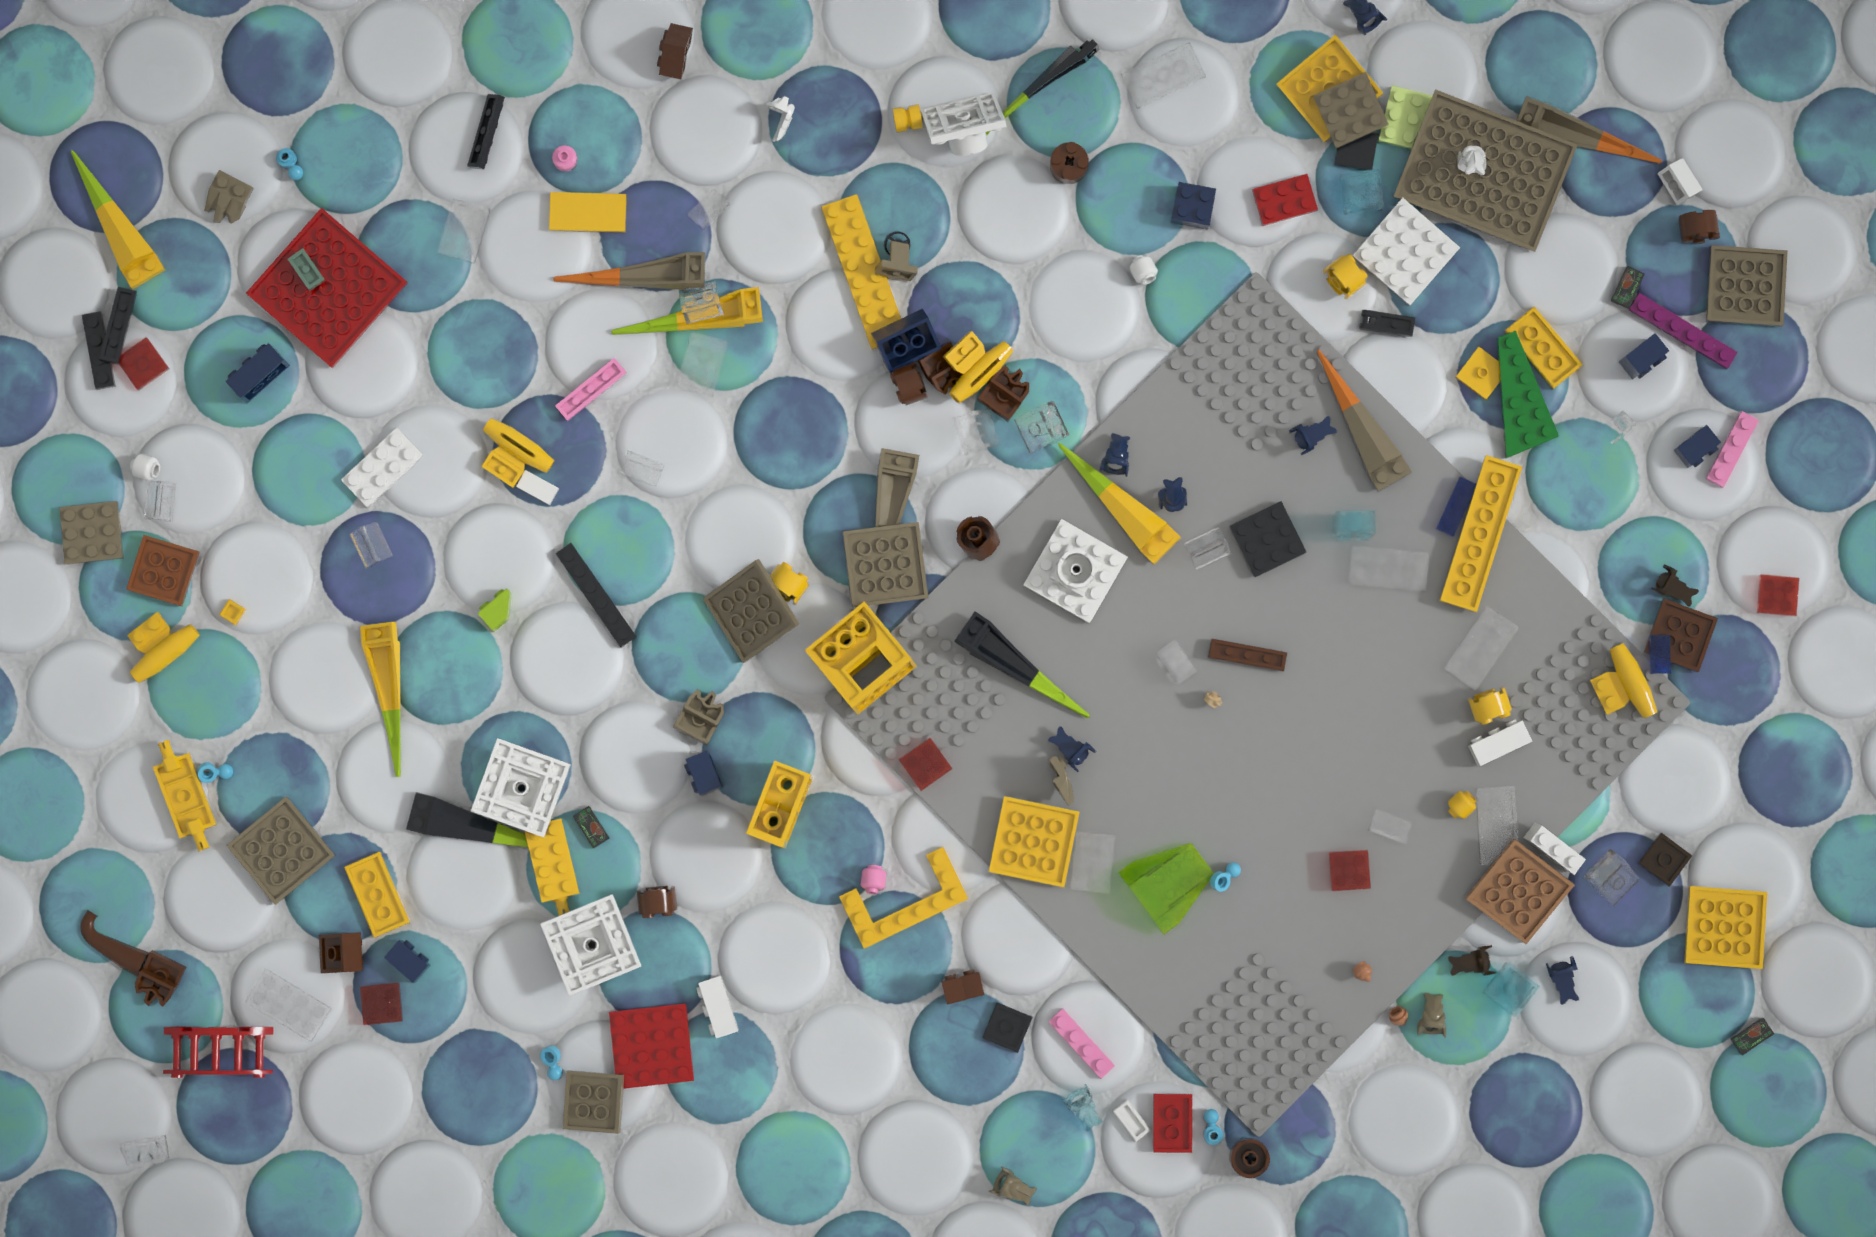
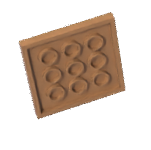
M1513 838L1465 898L1523 943L1527 944L1575 885Z

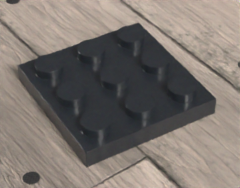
M1282 501L1229 526L1254 578L1307 553Z

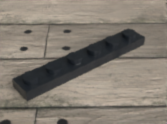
M570 543L555 553L619 646L622 648L635 639L637 636L573 544Z

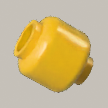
M1458 791L1448 801L1450 808L1448 812L1455 819L1458 817L1466 819L1476 809L1475 803L1477 801L1468 791Z

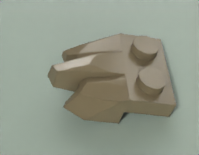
M219 170L210 185L204 211L210 212L215 210L213 223H220L227 216L229 223L232 224L242 216L246 208L245 204L254 188Z
M697 689L689 696L673 728L707 746L723 717V704H713L716 697L713 691L702 698L701 692Z
M1055 755L1048 760L1058 776L1052 780V783L1069 806L1074 802L1071 782L1064 769L1067 766L1061 757L1057 758Z

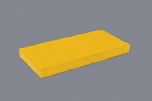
M550 192L549 231L626 233L627 195Z
M1535 307L1531 308L1504 330L1506 334L1516 330L1528 361L1552 389L1583 365Z
M377 852L344 867L374 938L410 923L381 852Z

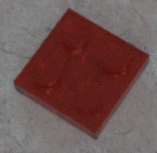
M147 337L123 353L119 365L138 391L170 369Z
M1761 574L1759 576L1757 613L1797 616L1799 578Z
M931 738L899 759L920 791L952 770V767Z
M1368 850L1329 852L1331 891L1371 889Z
M400 983L360 987L363 1025L403 1021Z

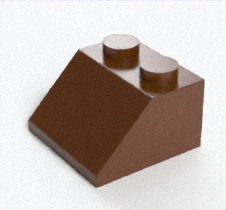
M361 932L319 935L321 973L363 971Z

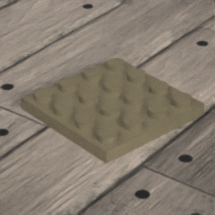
M1711 245L1706 322L1782 327L1784 325L1788 250Z
M919 522L842 531L852 608L858 607L864 601L870 606L928 598Z
M759 559L752 562L703 598L742 663L749 661L800 624Z
M288 796L283 798L226 845L274 905H277L336 856Z

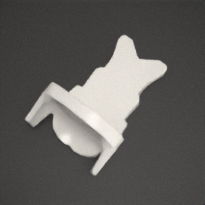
M785 96L766 103L767 108L782 114L777 131L772 139L773 142L779 141L786 134L792 120V114L794 113V105L788 104L789 98Z
M1471 145L1465 147L1463 152L1459 151L1457 155L1458 169L1464 171L1465 174L1478 173L1484 175L1486 153L1479 146Z

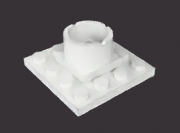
M994 92L920 109L931 144L941 145L949 141L951 153L957 156H967L970 153L976 154L983 151L988 145L986 132L999 131L1007 127Z
M1061 519L1023 586L1090 624L1128 557ZM1073 567H1078L1080 571L1074 573Z
M497 738L471 812L545 837L571 764ZM521 785H525L526 787L525 791L523 792L520 791Z
M613 894L540 924L569 996L642 967ZM591 941H594L596 944L594 949L589 946Z

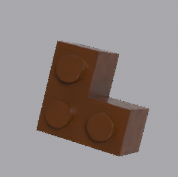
M671 23L669 29L664 31L663 40L661 39L659 51H662L661 56L659 55L657 67H660L659 75L682 79L687 53L691 45L693 28Z
M973 969L963 972L964 976L956 977V974L944 977L945 980L941 982L947 1005L985 995L979 972L975 973Z

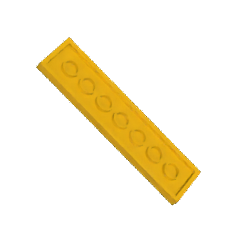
M856 194L821 206L870 347L873 350L877 346L871 333L901 319L887 277L875 274V267L881 260L858 195Z
M1485 455L1439 601L1475 613L1477 612L1522 466Z

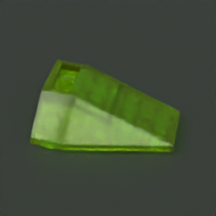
M1192 843L1135 860L1118 872L1163 935L1181 922L1214 874Z

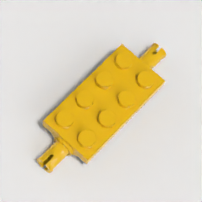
M165 740L163 743L160 742L158 746L164 760H162V763L153 766V770L180 839L189 835L193 836L198 852L208 849L210 846L204 831L217 825L202 783L198 778L191 754L186 753L177 757V755H174L169 740Z
M562 819L550 821L545 837L524 830L541 902L553 900L556 903L559 916L563 915V909L565 913L570 912L567 903L568 896L579 894V889Z

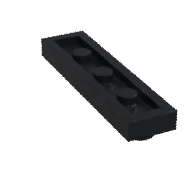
M498 94L487 95L467 164L472 169H485L489 151L493 144L495 130L498 126L499 116L503 108L504 96Z
M122 287L117 288L99 357L100 361L119 365L137 291Z
M102 312L82 315L95 389L116 387L112 363L99 360L106 334Z

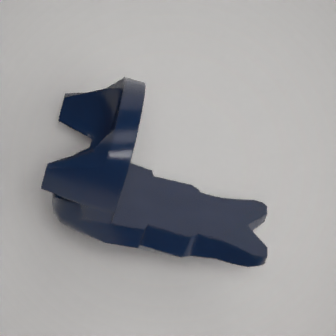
M1346 0L1343 2V5L1350 7L1351 12L1354 13L1357 19V29L1363 35L1375 29L1382 21L1387 20L1375 5L1367 0ZM1375 17L1374 22L1370 26H1364L1371 18Z
M1329 416L1320 423L1304 427L1302 424H1299L1289 430V433L1297 431L1294 436L1295 441L1301 449H1306L1300 453L1301 455L1315 449L1314 446L1317 445V442L1323 440L1325 436L1337 433V430L1330 426Z
M1112 433V441L1105 457L1101 461L1100 472L1103 470L1116 475L1125 474L1127 477L1129 471L1127 443L1130 437H1122ZM1108 464H1117L1122 466V468L1113 469Z
M1178 477L1174 481L1163 480L1166 488L1158 492L1160 509H1163L1164 506L1168 512L1181 511L1184 506H1187V491L1181 487L1182 477Z
M1061 726L1057 730V735L1048 739L1049 742L1059 747V750L1065 754L1064 757L1067 759L1068 764L1077 772L1079 770L1075 765L1082 764L1088 757V749L1093 753L1097 752L1088 742L1083 744L1080 741H1076L1072 736H1068Z
M1573 956L1570 957L1571 964L1562 961L1549 967L1548 963H1546L1549 977L1552 982H1555L1556 990L1559 991L1561 1005L1565 1004L1569 999L1579 1000L1578 995L1574 991L1575 984L1572 979L1574 977L1573 971L1578 970Z

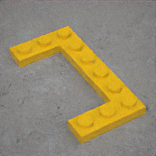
M944 847L926 855L942 890L883 919L872 922L857 888L839 896L864 949L968 899Z

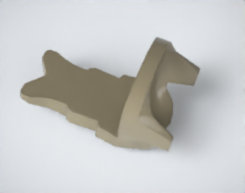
M1424 993L1426 1003L1422 1019L1417 1024V1034L1420 1035L1421 1032L1425 1034H1443L1444 1038H1446V1018L1443 1012V1005L1441 1004L1443 995Z
M1001 1166L1002 1171L996 1178L993 1190H989V1192L1011 1200H1022L1026 1205H1029L1031 1197L1037 1188L1028 1187L1010 1169ZM1004 1177H1006V1179H1005V1181H1004V1184L1002 1185V1187H1001V1189H1000L1001 1180H1002Z

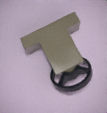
M891 232L884 241V249L890 256V261L881 260L875 267V274L911 281L918 274V267L909 265L910 239L903 232ZM894 234H902L906 237L907 240H894L891 236ZM888 239L891 240V242H890V253H889L888 250H887V241H888Z

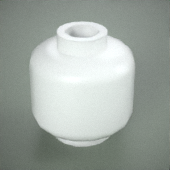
M1137 256L1130 265V271L1137 283L1147 285L1156 279L1158 269L1151 257Z
M139 454L132 459L130 469L134 477L151 481L159 475L160 464L155 457Z

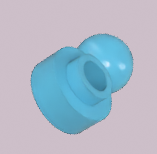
M289 148L281 149L276 156L278 164L285 169H289L288 176L292 180L301 179L303 170L300 166L295 165L297 161L296 154ZM284 155H288L286 160H283Z
M204 762L197 768V775L200 781L210 783L217 776H220L222 779H229L233 775V768L229 764H223L216 768L214 764ZM205 769L210 770L208 773L203 772Z
M1231 862L1226 866L1225 873L1222 871L1215 872L1210 880L1211 887L1220 892L1227 890L1230 885V878L1237 877L1241 873L1240 865L1236 862Z
M549 1045L541 1051L540 1058L545 1065L549 1066L547 1071L548 1077L551 1080H559L563 1074L562 1068L557 1065L561 1059V1053L557 1047Z
M1208 1109L1203 1115L1204 1121L1208 1123V1126L1203 1131V1137L1208 1144L1217 1145L1223 1139V1131L1216 1125L1219 1119L1218 1112L1214 1109ZM1211 1133H1217V1137L1211 1138Z

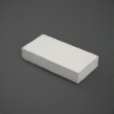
M527 470L524 471L516 486L548 505H551L559 491L558 487Z
M1128 1099L1112 1110L1135 1142L1151 1131Z

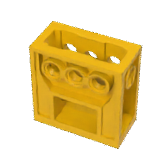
M865 601L805 649V652L857 715L917 667L912 658ZM882 653L891 664V667L862 690L852 677Z
M774 760L746 834L786 849L813 776ZM792 781L791 788L785 790L783 787L784 783ZM777 816L778 824L773 827L770 826L769 819Z

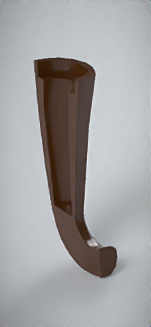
M87 910L80 925L81 934L85 941L103 956L138 977L141 966L150 952L97 932L94 928V921L98 916Z

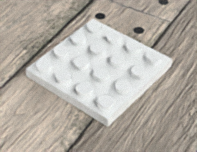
M1402 198L1352 256L1410 306L1460 247L1408 201Z

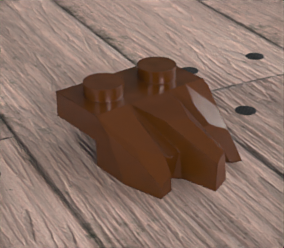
M950 341L942 344V349L917 360L926 379L939 392L945 395L948 393V387L952 389L962 376L961 373L954 371L943 358L953 347Z
M1005 365L995 373L977 401L1009 422L1028 395L1029 382H1020L1023 375L1020 368L1013 374H1009V368Z
M154 950L150 951L144 967L140 970L135 981L136 993L146 992L144 1002L148 1006L154 999L158 998L159 1004L163 1007L177 989L187 967Z

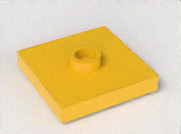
M1478 347L1455 378L1487 400L1500 382L1499 361Z

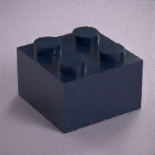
M1179 182L1171 223L1208 230L1216 188Z
M1654 333L1622 358L1619 363L1632 380L1636 377L1640 379L1652 370L1651 365L1656 367L1667 358L1665 354L1669 352V349L1657 334Z
M704 751L686 759L687 763L684 764L687 774L693 777L694 781L691 784L696 794L699 793L700 796H704L723 788L709 751Z

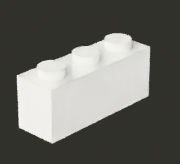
M1515 719L1506 723L1507 728L1500 730L1498 727L1489 731L1490 736L1482 738V736L1471 740L1472 744L1468 748L1478 767L1532 742L1523 720L1517 722Z
M1534 823L1523 837L1565 871L1573 875L1576 874L1586 860L1540 824Z
M722 976L698 983L699 987L696 989L699 998L704 999L705 1005L702 1008L705 1017L709 1016L711 1024L708 1026L711 1035L719 1038L738 1032L739 1028Z

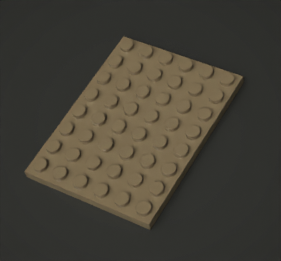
M1435 89L1393 197L1399 200L1404 198L1412 205L1535 252L1572 161L1577 144ZM1471 145L1481 147L1486 153L1485 174H1465L1464 171L1458 169V152L1461 151L1462 153L1465 147Z

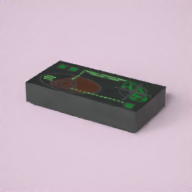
M1627 266L1611 301L1628 309L1645 273Z
M590 806L573 816L593 849L610 839Z
M1761 1018L1732 1037L1731 1041L1739 1053L1744 1055L1774 1035V1032L1765 1019Z

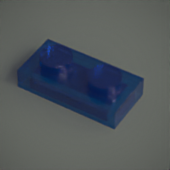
M1650 635V674H1670V635Z

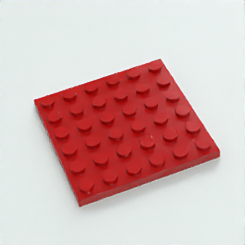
M321 208L246 294L333 368L408 282ZM302 248L326 280L311 291L308 290L288 261L289 257Z

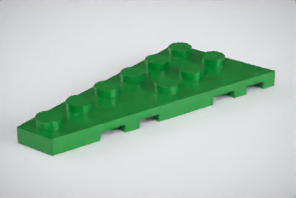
M1516 330L1497 338L1505 458L1559 437Z

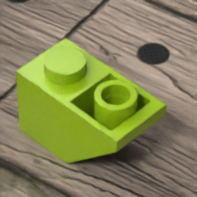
M508 589L499 590L494 595V600L490 603L487 601L479 607L478 615L493 632L509 620L511 592Z

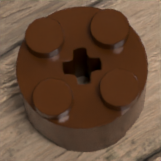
M1075 142L1063 143L1056 147L1050 160V171L1053 177L1061 183L1074 184L1079 182L1085 176L1089 164L1085 149ZM1066 160H1068L1069 162L1073 161L1072 166H1066Z
M1703 210L1701 213L1693 211L1679 216L1682 244L1691 242L1695 245L1703 244L1705 239L1715 240L1720 238L1716 210Z
M915 362L894 369L893 373L890 374L893 384L896 387L898 386L899 389L896 392L897 397L906 406L928 398V395L924 393L927 391L920 372L916 370L917 365Z
M967 517L957 527V543L965 554L972 559L978 561L985 560L995 552L1000 544L997 531L985 517Z
M668 886L648 887L642 893L641 889L636 890L639 914H642V918H652L658 913H661L662 916H671L677 910L675 886H671L670 889H668Z
M1243 1138L1232 1146L1229 1160L1234 1171L1240 1176L1256 1178L1267 1170L1270 1163V1155L1265 1145L1254 1138ZM1249 1153L1254 1157V1160H1250V1163L1245 1159V1156H1248Z

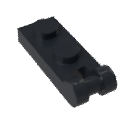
M1362 310L1361 316L1363 319L1359 326L1360 330L1407 337L1413 336L1415 317ZM1370 318H1376L1375 324H1370Z

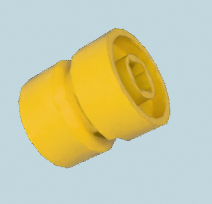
M919 104L910 105L907 110L903 107L892 108L896 133L905 132L908 127L912 130L923 129Z

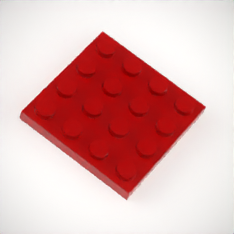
M686 1003L609 1012L615 1074L624 1075L623 1089L694 1081Z

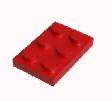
M1308 174L1252 189L1262 226L1318 211Z
M1153 1094L1154 1153H1192V1094Z

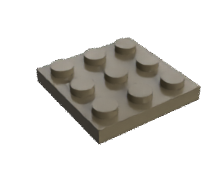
M1366 72L1313 96L1336 149L1389 125Z
M118 501L59 507L64 562L66 565L124 559Z
M566 1071L563 1129L619 1134L621 1131L624 1075Z

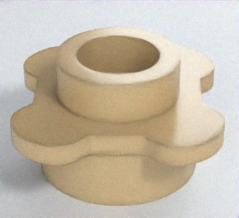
M1207 691L1204 701L1211 707L1216 708L1223 703L1220 700L1221 696L1216 692Z

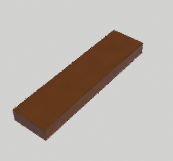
M1211 639L1208 658L1284 672L1287 652Z

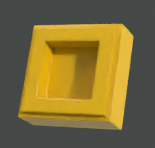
M229 599L219 616L237 625L246 609Z

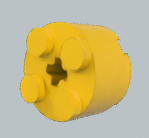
M1350 254L1346 256L1341 255L1323 269V273H1327L1329 276L1326 280L1331 288L1339 296L1344 294V299H1348L1366 284L1365 279L1368 277L1363 269L1358 268L1355 264V259Z
M785 562L777 564L770 574L784 600L787 602L793 600V605L798 603L809 587L808 578L800 572L798 574L793 572L792 567Z
M1499 687L1500 691L1495 692V689H1490L1474 695V700L1468 698L1475 722L1484 725L1492 722V718H1505L1511 715L1512 707L1505 687Z

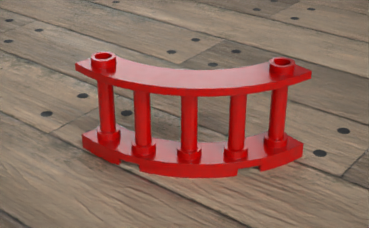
M164 1027V1035H171V1039H173V1069L163 1070V1074H171V1078H183V1074H253V1078H265V1074H273V1070L263 1069V1039H265L266 1035H273V1027ZM183 1035H188V1039H190V1070L181 1069V1039H183ZM200 1035H210V1039H212L211 1070H198V1039H200ZM222 1035H232V1039H234V1070H219L220 1039H222ZM244 1035H254V1039H256L255 1069L242 1070V1039H244Z

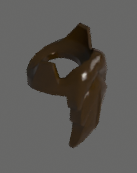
M1664 564L1663 568L1668 572L1662 573L1656 582V588L1651 587V589L1661 595L1671 596L1676 600L1680 599L1690 607L1692 605L1691 597L1698 594L1699 590L1687 587L1686 583L1680 581L1676 576L1678 570Z
M1492 945L1478 947L1477 950L1471 951L1470 954H1464L1461 957L1449 956L1448 961L1453 965L1451 975L1454 976L1463 971L1465 973L1472 971L1474 973H1482L1483 976L1496 974L1497 971L1488 970L1491 964L1486 949L1492 948Z

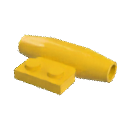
M969 331L943 356L954 371L962 374L949 392L951 398L960 404L979 391L1003 367L1013 353V349L1005 341H1002L985 353L983 343L973 331Z
M490 418L483 428V431L499 447L490 452L481 467L512 488L515 487L523 475L525 464L547 473L555 462L538 444L513 427Z
M156 612L127 635L137 650L145 653L130 670V674L138 683H141L161 672L187 651L200 636L199 632L192 624H189L171 634L170 626L162 615Z
M1621 643L1609 649L1616 672H1605L1590 680L1606 714L1608 715L1625 707L1629 700L1643 719L1657 713L1651 689L1637 661L1625 644Z

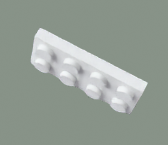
M396 428L341 480L369 508L424 455Z

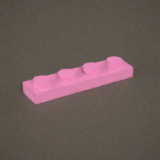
M613 358L555 405V407L569 421L627 374V372Z
M1743 411L1740 412L1706 477L1708 481L1722 488L1725 486L1759 421L1758 419Z
M1063 1008L1048 1021L1100 1078H1103L1115 1066Z

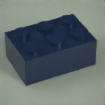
M923 308L871 333L883 362L890 373L894 369L913 363L942 349Z
M269 343L261 345L256 350L257 354L252 358L248 357L242 363L243 366L239 370H233L225 381L246 403H249L290 366Z

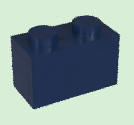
M1705 425L1674 449V452L1687 468L1692 465L1697 467L1704 461L1702 457L1707 453L1711 456L1719 449L1717 446L1721 441L1709 426Z
M399 940L384 958L412 983H416L431 966L428 963L429 959L421 952L419 954L413 950L415 946L408 940Z

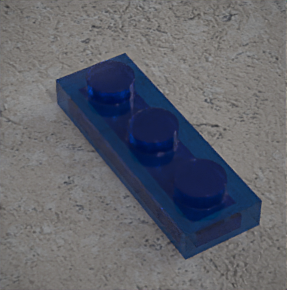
M1463 477L1458 478L1438 522L1437 530L1454 537L1473 496L1476 483Z

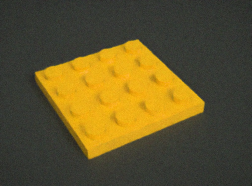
M1334 35L1276 84L1325 143L1331 136L1313 96L1366 71L1340 39ZM1367 73L1378 99L1384 93Z
M1004 796L989 872L1065 887L1080 812Z
M1689 886L1684 963L1763 969L1767 892Z

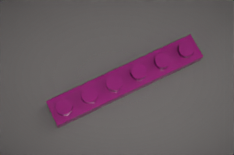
M1641 293L1637 295L1629 308V311L1725 369L1729 368L1738 353Z

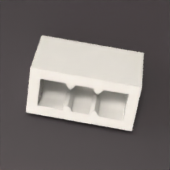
M1683 158L1657 173L1676 205L1685 202L1702 191L1701 186Z

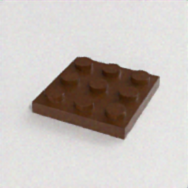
M1663 598L1643 653L1698 673L1718 618Z

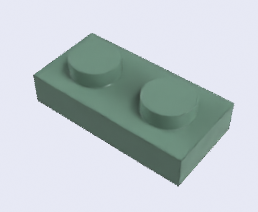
M303 248L288 258V261L309 291L326 281Z

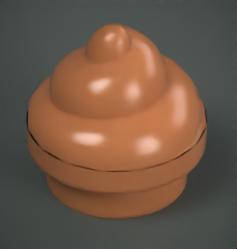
M1365 961L1360 962L1352 969L1353 975L1356 979L1370 982L1372 968Z
M1396 1006L1390 1010L1389 1020L1394 1025L1405 1026L1408 1012L1401 1006Z

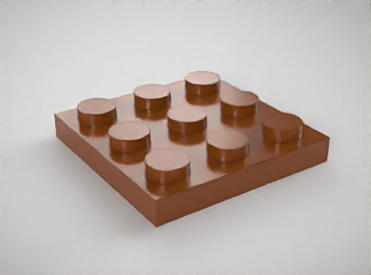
M143 535L126 590L183 607L200 552Z

